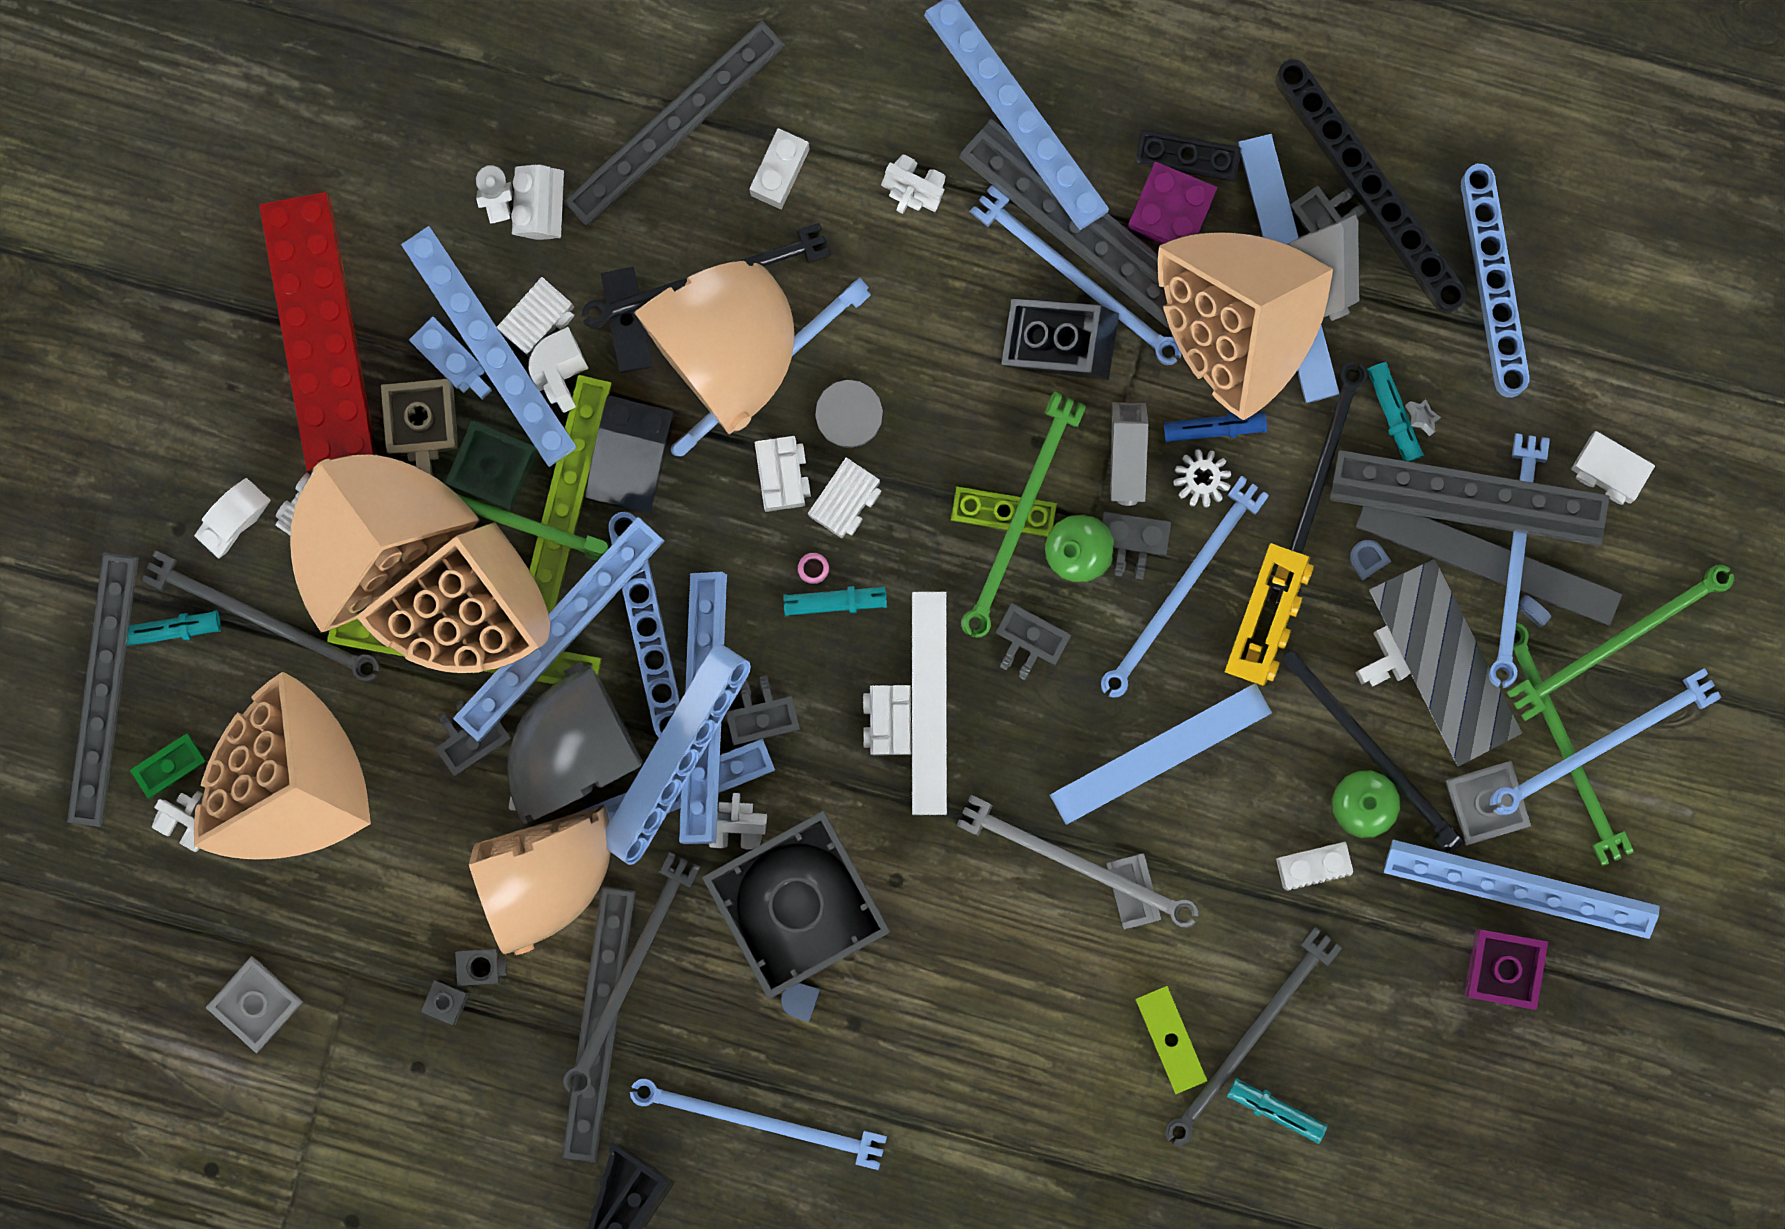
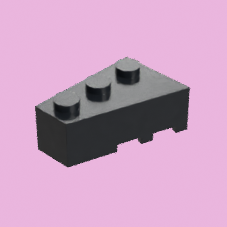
M611 1142L610 1155L605 1173L601 1178V1188L596 1206H594L588 1229H645L675 1181L621 1144Z

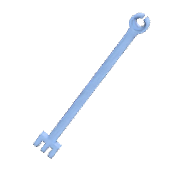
M991 185L987 192L996 201L993 204L985 196H982L979 199V203L988 211L984 214L979 208L974 206L970 210L971 214L987 227L996 219L1100 305L1119 313L1118 319L1155 349L1156 358L1160 363L1164 365L1177 363L1176 358H1166L1162 354L1163 348L1169 346L1174 349V356L1181 358L1182 353L1173 337H1163L1156 333L1004 209L1009 203V198Z
M860 277L794 336L792 356L850 304L857 308L870 297L871 294L867 291L869 287ZM711 412L672 444L671 453L673 455H685L706 433L719 423Z
M1515 433L1512 458L1522 459L1520 481L1533 483L1536 462L1545 463L1547 461L1549 438L1542 437L1540 450H1535L1536 436L1529 435L1527 447L1522 448L1523 436L1522 434ZM1514 531L1497 661L1491 666L1488 674L1491 683L1499 687L1501 680L1497 678L1496 671L1500 669L1506 671L1508 678L1502 682L1503 688L1509 687L1515 681L1518 672L1512 662V652L1527 534Z
M1243 476L1239 478L1227 495L1236 501L1118 668L1107 672L1101 680L1103 693L1110 688L1108 685L1109 679L1116 677L1121 681V687L1117 690H1111L1109 697L1116 698L1125 693L1128 687L1127 677L1246 510L1256 515L1269 495L1266 492H1262L1258 496L1257 501H1253L1251 497L1258 488L1254 484L1250 486L1245 494L1239 491L1247 481Z
M1703 668L1683 680L1687 687V690L1519 786L1513 789L1503 787L1494 791L1490 798V806L1501 803V798L1504 794L1511 797L1512 803L1509 807L1500 805L1493 811L1499 815H1509L1516 811L1520 801L1690 703L1695 701L1698 708L1703 709L1722 698L1719 692L1712 693L1708 697L1704 694L1705 691L1715 686L1712 680L1701 686L1697 682V680L1704 678L1708 674L1706 669Z
M645 1078L637 1080L631 1086L636 1089L641 1086H647L650 1089V1096L645 1099L639 1097L637 1091H630L631 1099L639 1106H648L653 1102L856 1153L858 1154L856 1165L879 1170L880 1163L875 1160H867L868 1154L882 1157L883 1149L872 1147L871 1142L873 1140L877 1143H885L887 1136L864 1130L862 1139L857 1140L658 1089L651 1080Z

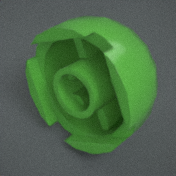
M1086 515L1068 516L1057 522L1048 533L1045 543L1046 560L1051 569L1063 579L1075 583L1092 581L1103 575L1111 565L1114 538L1108 527L1098 518Z
M1372 770L1357 771L1346 776L1336 786L1331 799L1332 813L1338 824L1346 833L1359 838H1374L1387 832L1396 822L1400 811V796L1395 785L1385 775Z

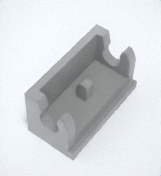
M1144 853L1106 863L1109 871L1154 891ZM1113 888L1123 929L1161 920L1159 909Z

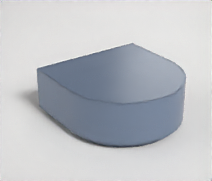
M1373 540L1358 542L1350 553L1351 565L1362 581L1391 562L1381 545Z
M1524 595L1519 600L1518 610L1538 627H1543L1551 618L1550 613L1530 596Z
M798 983L785 990L781 997L784 1011L792 1017L809 1022L820 989Z

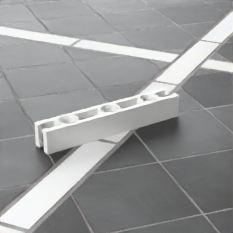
M912 592V815H946V592Z

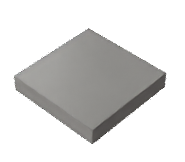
M1512 761L1445 780L1465 846L1531 826L1523 799L1520 801L1516 811L1509 815H1499L1493 811L1500 805L1509 807L1512 803L1509 795L1504 794L1501 798V803L1490 806V798L1494 791L1503 787L1513 789L1519 786Z
M251 956L206 1008L255 1053H258L303 1001L255 957Z

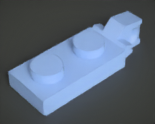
M434 317L409 339L463 393L470 387L483 400L492 391L480 378L485 373L481 364Z

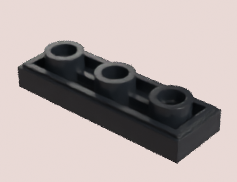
M1142 129L1135 163L1153 167L1154 162H1158L1182 173L1235 182L1242 148ZM1186 150L1194 152V157L1191 160H1184L1182 158Z
M634 267L600 273L606 303L639 293ZM639 308L609 318L620 374L654 367L647 331L634 313ZM624 316H632L633 323L631 325L624 326L621 324Z

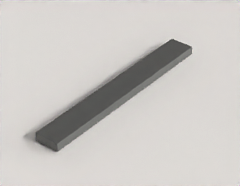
M760 21L563 201L565 205L588 227L785 47V44L763 21Z
M1363 506L1355 528L1507 587L1511 550L1424 516ZM1524 556L1521 593L1605 626H1611L1622 594Z
M106 552L102 555L67 818L68 823L96 827L103 826L139 557Z
M601 887L576 1065L625 967L636 891ZM618 1013L588 1073L591 1084L585 1093L573 1095L574 1088H579L583 1084L582 1077L574 1075L562 1158L597 1162Z

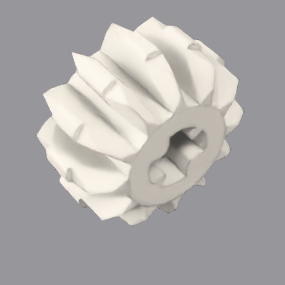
M1196 450V462L1190 456L1184 455L1182 460L1188 468L1176 466L1174 470L1177 474L1185 476L1184 478L1175 479L1173 483L1174 486H1186L1179 493L1181 499L1185 498L1189 493L1193 494L1190 500L1191 506H1195L1198 497H1202L1203 506L1209 507V495L1215 501L1220 502L1222 495L1217 489L1222 491L1230 489V485L1220 481V479L1231 477V471H1219L1226 463V460L1222 458L1214 464L1212 462L1215 456L1214 451H1210L1206 460H1203L1201 450ZM1196 471H1199L1201 474L1208 472L1210 477L1207 481L1211 482V484L1208 486L1204 483L1197 485L1194 481L1197 475L1194 473Z

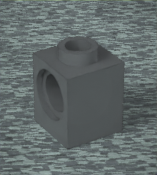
M500 949L455 952L457 986L502 983L501 976H507L506 956L500 955ZM479 957L486 958L491 965L490 972L485 977H479L473 970V964Z
M434 980L421 1012L451 1025H456L470 992L441 980Z

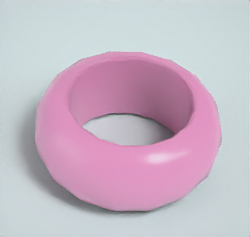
M809 553L800 559L798 573L805 582L818 584L827 577L829 564L827 559L821 554ZM810 559H817L823 564V572L816 578L808 577L804 573V565Z

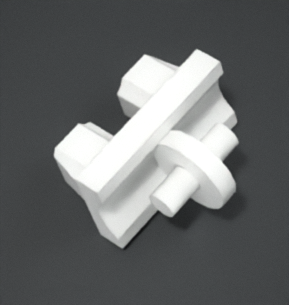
M904 154L894 164L890 162L885 171L881 186L891 190L889 197L900 202L896 211L903 214L907 206L917 211L923 206L936 212L944 192L943 184L946 176L934 169L928 171L925 179L913 174L917 162Z
M487 165L478 172L476 177V185L479 189L476 200L479 208L486 207L491 224L510 219L511 211L508 201L512 200L513 190L511 182L506 183L504 172L499 167Z
M197 791L190 798L181 793L177 802L186 807L185 811L166 800L159 799L154 807L159 811L155 816L152 828L166 836H170L177 822L184 824L188 828L179 843L197 852L200 848L194 846V815L196 805H201L204 794Z
M733 793L732 803L719 802L716 843L709 844V847H727L728 833H741V848L754 849L760 846L762 834H765L767 814L753 813V804L740 803V793Z

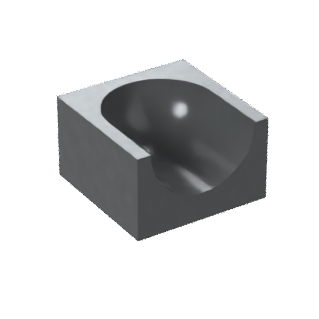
M824 811L702 877L768 999L890 933L887 924Z

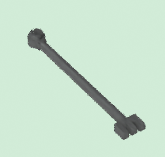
M156 550L152 556L156 560L164 562L162 567L160 568L150 562L146 569L158 574L156 580L148 575H143L140 580L161 591L164 590L167 582L352 669L354 676L363 682H371L378 677L374 673L369 675L363 674L362 666L365 663H371L374 671H381L378 660L370 655L357 657L173 570L177 560Z
M670 851L659 874L668 877L576 1068L568 1070L563 1077V1085L568 1092L572 1088L570 1084L571 1077L573 1075H580L582 1077L583 1084L579 1088H574L573 1095L583 1094L589 1089L591 1079L588 1073L680 884L690 888L700 868L699 865L693 864L688 875L682 873L688 862L684 858H681L676 869L670 867L676 855Z
M1316 926L1300 944L1308 951L1303 960L1180 1118L1172 1119L1167 1123L1165 1136L1168 1141L1174 1138L1173 1129L1176 1126H1182L1185 1129L1184 1137L1181 1139L1175 1138L1172 1143L1173 1145L1181 1146L1190 1141L1194 1122L1320 960L1326 966H1329L1342 949L1336 943L1329 953L1324 951L1331 941V938L1327 935L1316 945L1313 940L1318 937L1321 931Z

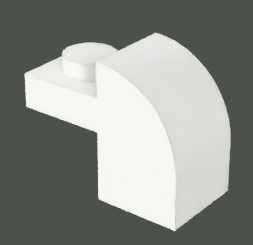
M569 327L538 343L530 356L529 373L538 390H545L551 404L558 402L563 413L575 408L576 406L564 380L589 368Z
M245 478L228 490L202 518L203 524L194 536L219 559L228 552L240 533L258 520L271 500L250 480Z
M1385 626L1375 631L1373 634L1385 657L1355 672L1361 684L1370 681L1372 687L1391 678L1388 673L1391 669L1397 681L1410 674L1388 627Z

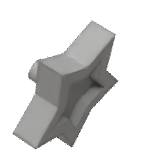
M1426 399L1420 404L1412 401L1408 402L1405 407L1411 415V426L1420 427L1431 436L1435 432V422L1441 417L1431 410Z

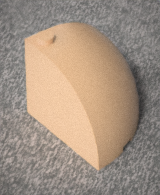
M1195 234L1159 246L1158 281L1159 287H1164L1167 304L1163 308L1175 342L1198 379L1203 377L1214 389L1212 395L1215 399L1242 420L1247 419L1275 398L1290 381L1307 356L1325 314L1333 269L1294 247L1275 240L1247 234Z
M737 261L705 269L688 277L684 287L675 292L670 287L634 312L666 360L729 435L733 431H739L746 427L751 421V417L771 399L781 385L791 362L794 348L792 312L788 300L777 281L765 267L758 263L749 266L745 261Z
M352 455L334 460H322L313 468L314 473L300 493L291 524L290 546L292 566L304 605L321 632L357 619L356 612L371 605L454 537L471 531L479 519L470 507L448 486L427 472L403 461L378 455Z
M495 522L454 537L356 616L379 642L406 656L405 659L427 668L454 673H476L509 665L528 656L544 645L550 635V619L540 589L520 555Z
M281 672L256 691L251 697L254 702L243 714L237 712L218 741L201 782V786L205 787L202 804L196 805L194 846L210 853L232 858H286L323 849L371 824L363 772L346 733L327 706L308 687L287 673Z
M605 804L474 844L469 867L486 918L503 954L514 952L515 955H519L533 950L534 943L557 933L569 925L591 903L603 882L611 854L607 849L606 828L610 822Z

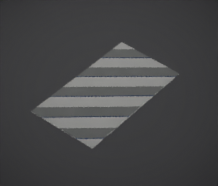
M1435 559L1369 590L1457 766L1522 734L1500 688L1493 685L1489 679L1490 668Z

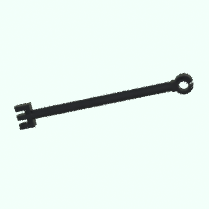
M820 223L798 229L797 233L800 241L739 261H745L749 266L758 263L764 267L804 253L808 263L831 256L829 248L815 251L814 247L826 243L825 236L814 239L810 237L811 234L822 230ZM687 278L611 303L604 304L596 300L590 301L582 309V317L589 315V311L592 308H598L602 315L598 319L588 316L583 323L591 329L602 328L609 318L642 307L670 287L674 292L685 286Z
M1355 361L1346 363L1340 371V381L1343 384L1289 549L1300 554L1303 553L1356 389L1361 387L1367 379V370L1361 363L1355 370L1359 374L1358 380L1351 382L1347 379L1346 374L1349 370L1354 369ZM1289 572L1285 586L1273 583V580L1269 579L1267 585L1271 586L1266 603H1269L1272 591L1278 592L1274 606L1278 607L1283 591L1288 592L1294 575L1293 572ZM1299 589L1297 596H1300L1302 589Z
M1293 650L1286 651L1283 656V662L1295 676L1300 678L1438 833L1433 837L1438 845L1447 853L1450 849L1456 850L1464 843V840L1453 827L1434 809L1321 683L1300 656Z

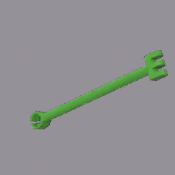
M1056 391L1052 394L1044 412L1054 417L1053 423L979 600L974 605L973 610L968 611L961 620L963 631L967 635H971V637H982L989 632L991 627V621L988 616L990 606L1066 424L1078 427L1085 411L1086 405L1078 402L1071 414L1070 411L1074 400L1066 397L1061 408H1058L1062 394ZM976 617L978 619V627L972 630L969 626V621L971 618Z
M457 494L475 515L584 552L585 556L589 559L598 561L609 549L607 543L603 540L587 536L585 539Z
M1725 565L1712 566L1706 571L1704 580L1540 684L1533 687L1527 679L1507 691L1510 698L1517 696L1521 691L1523 692L1525 697L1514 703L1517 710L1528 703L1531 705L1532 708L1526 710L1521 715L1524 721L1546 709L1541 699L1706 594L1712 591L1718 593L1728 590L1733 584L1734 575H1727L1724 584H1720L1716 580V575L1718 572L1728 573L1730 568Z
M1516 623L1515 631L1518 633L1519 639L1513 644V653L1516 655L1526 679L1535 687L1543 681L1528 651V631L1522 624ZM1548 694L1541 699L1546 707L1542 713L1563 759H1566L1576 752ZM1582 765L1571 771L1570 774L1601 838V841L1592 845L1601 866L1609 864L1608 858L1604 853L1607 849L1614 861L1621 859L1620 852L1616 846L1618 844L1622 845L1626 855L1634 853L1625 831L1613 834Z

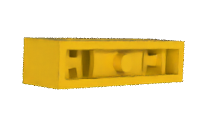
M1270 543L1226 666V673L1262 686L1266 685L1267 680L1274 681L1280 662L1274 659L1278 648L1285 649L1291 630L1287 629L1286 625L1290 615L1296 617L1303 598L1297 596L1301 583L1308 585L1314 568V565L1308 564L1311 557ZM1276 563L1278 568L1272 582L1285 586L1291 571L1294 575L1288 592L1283 591L1265 642L1269 646L1263 663H1258L1263 647L1254 643H1250L1247 656L1243 660L1241 657L1247 640L1254 637L1271 586L1267 585Z

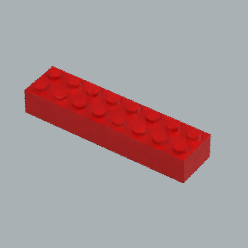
M326 192L259 204L306 470L312 474L313 468L325 459L334 460L352 455H377L332 200Z

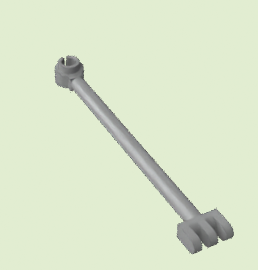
M970 795L968 801L975 806H979V810L975 812L965 807L962 814L974 820L971 825L964 820H958L956 826L979 836L983 827L1170 914L1174 923L1182 928L1191 927L1196 923L1191 918L1183 921L1179 916L1182 909L1189 908L1193 917H1199L1198 908L1193 902L1189 900L1175 902L989 815L992 804Z

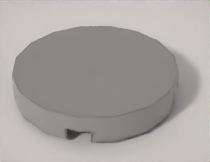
M844 380L832 384L823 391L817 402L815 417L820 432L828 441L838 446L854 448L865 445L875 437L882 423L883 410L879 397L871 387L860 381Z

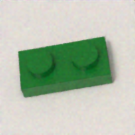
M186 733L132 768L130 772L146 797L151 799L207 763V760L191 735Z

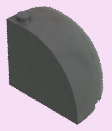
M581 661L564 670L567 677L553 684L540 694L526 710L516 727L508 755V784L514 807L523 824L533 819H538L585 796L592 791L594 785H597L598 788L603 787L641 767L643 759L592 664L585 667Z

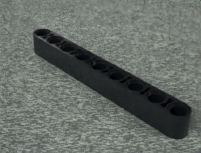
M1296 59L1285 61L1280 66L1276 76L1278 90L1349 188L1351 187L1356 199L1366 208L1369 217L1432 305L1444 314L1456 312L1466 299L1464 285L1306 65ZM1288 70H1294L1300 75L1301 81L1295 85L1288 84L1283 78V73ZM1308 97L1317 99L1320 103V109L1316 112L1307 111L1303 106V100ZM1326 125L1336 126L1340 132L1339 138L1332 140L1326 138L1322 128ZM1346 152L1355 153L1359 158V165L1355 167L1345 165L1342 155ZM1366 179L1374 180L1379 186V192L1367 194L1362 188V182ZM1382 208H1395L1399 215L1398 220L1395 222L1386 221L1381 214ZM1402 235H1414L1418 240V247L1411 250L1405 248L1401 242ZM1425 261L1433 262L1438 268L1437 276H1425L1421 271V264ZM1444 289L1453 290L1457 294V303L1453 305L1444 303L1441 299V291Z

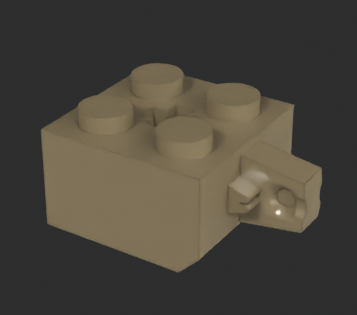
M449 379L381 385L387 453L391 457L408 455V462L416 461L417 468L433 476L432 460L439 459V452L459 451L452 382ZM422 410L428 418L423 420L422 425L419 426L415 421L412 422V418L418 417V411Z

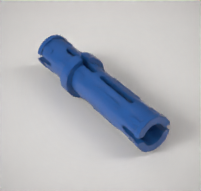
M1265 411L1256 412L1245 420H1242L1232 412H1227V416L1170 422L1163 421L1165 443L1229 436L1230 439L1237 438L1239 434L1267 432Z

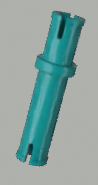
M1387 362L1367 369V373L1390 427L1388 430L1389 435L1394 437L1403 461L1413 462L1424 457L1413 430L1415 427L1411 426V421L1406 414Z
M849 586L848 590L783 595L785 616L849 610L850 613H857L858 609L887 608L885 586L866 589H855V586Z
M217 610L190 616L187 613H181L178 618L130 625L127 646L181 637L183 640H190L193 635L221 632L219 613Z
M1237 1077L1234 1079L1228 1090L1227 1098L1252 1109L1253 1114L1258 1117L1262 1114L1286 1128L1307 1137L1316 1144L1320 1143L1328 1124L1322 1123L1270 1096L1271 1092L1266 1089L1262 1092L1244 1083Z

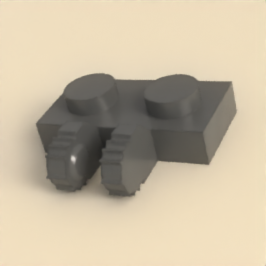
M1316 186L1290 204L1291 210L1308 234L1354 215L1358 218L1367 211L1363 205H1360L1349 211L1343 218L1337 213L1335 208L1346 203L1355 194L1351 187L1329 201L1320 187Z
M1104 512L1102 523L1108 527L1114 538L1113 549H1118L1115 575L1122 576L1123 572H1125L1126 551L1138 552L1139 556L1135 566L1136 579L1143 580L1147 554L1165 557L1167 555L1171 522Z
M1011 603L995 633L1012 642L1000 667L1007 670L1014 661V655L1018 648L1025 649L1031 654L1027 661L1023 663L1018 676L1025 680L1037 657L1055 666L1071 635Z
M767 675L760 676L759 681L765 703L752 706L750 686L745 680L740 689L745 708L726 713L734 746L800 730L792 696L773 701Z
M462 699L455 703L458 712L466 705ZM444 711L438 714V718L451 738L435 749L454 777L511 740V737L500 721L480 742H477L465 729L458 732L453 724V720Z

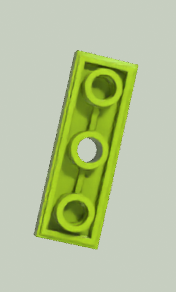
M956 486L951 521L1008 530L1021 497ZM1035 500L1021 533L1047 537L1053 528L1057 503ZM1007 506L1010 509V515L1007 517L999 516L997 513L998 508Z
M1168 986L1136 998L1137 1005L1175 1094L1207 1082ZM1169 1033H1173L1177 1037V1043L1174 1046H1167L1165 1043V1037Z

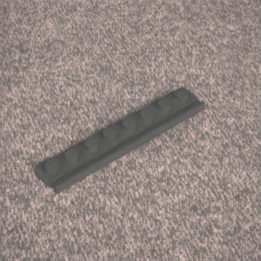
M990 119L986 126L980 130L960 153L959 158L1168 328L1169 324L1163 308L1167 304L1164 287H1159L1158 254L1108 213L1082 230H1079L1012 136L994 120Z
M1341 450L1338 452L1330 500L1596 546L1602 545L1610 499L1609 495Z

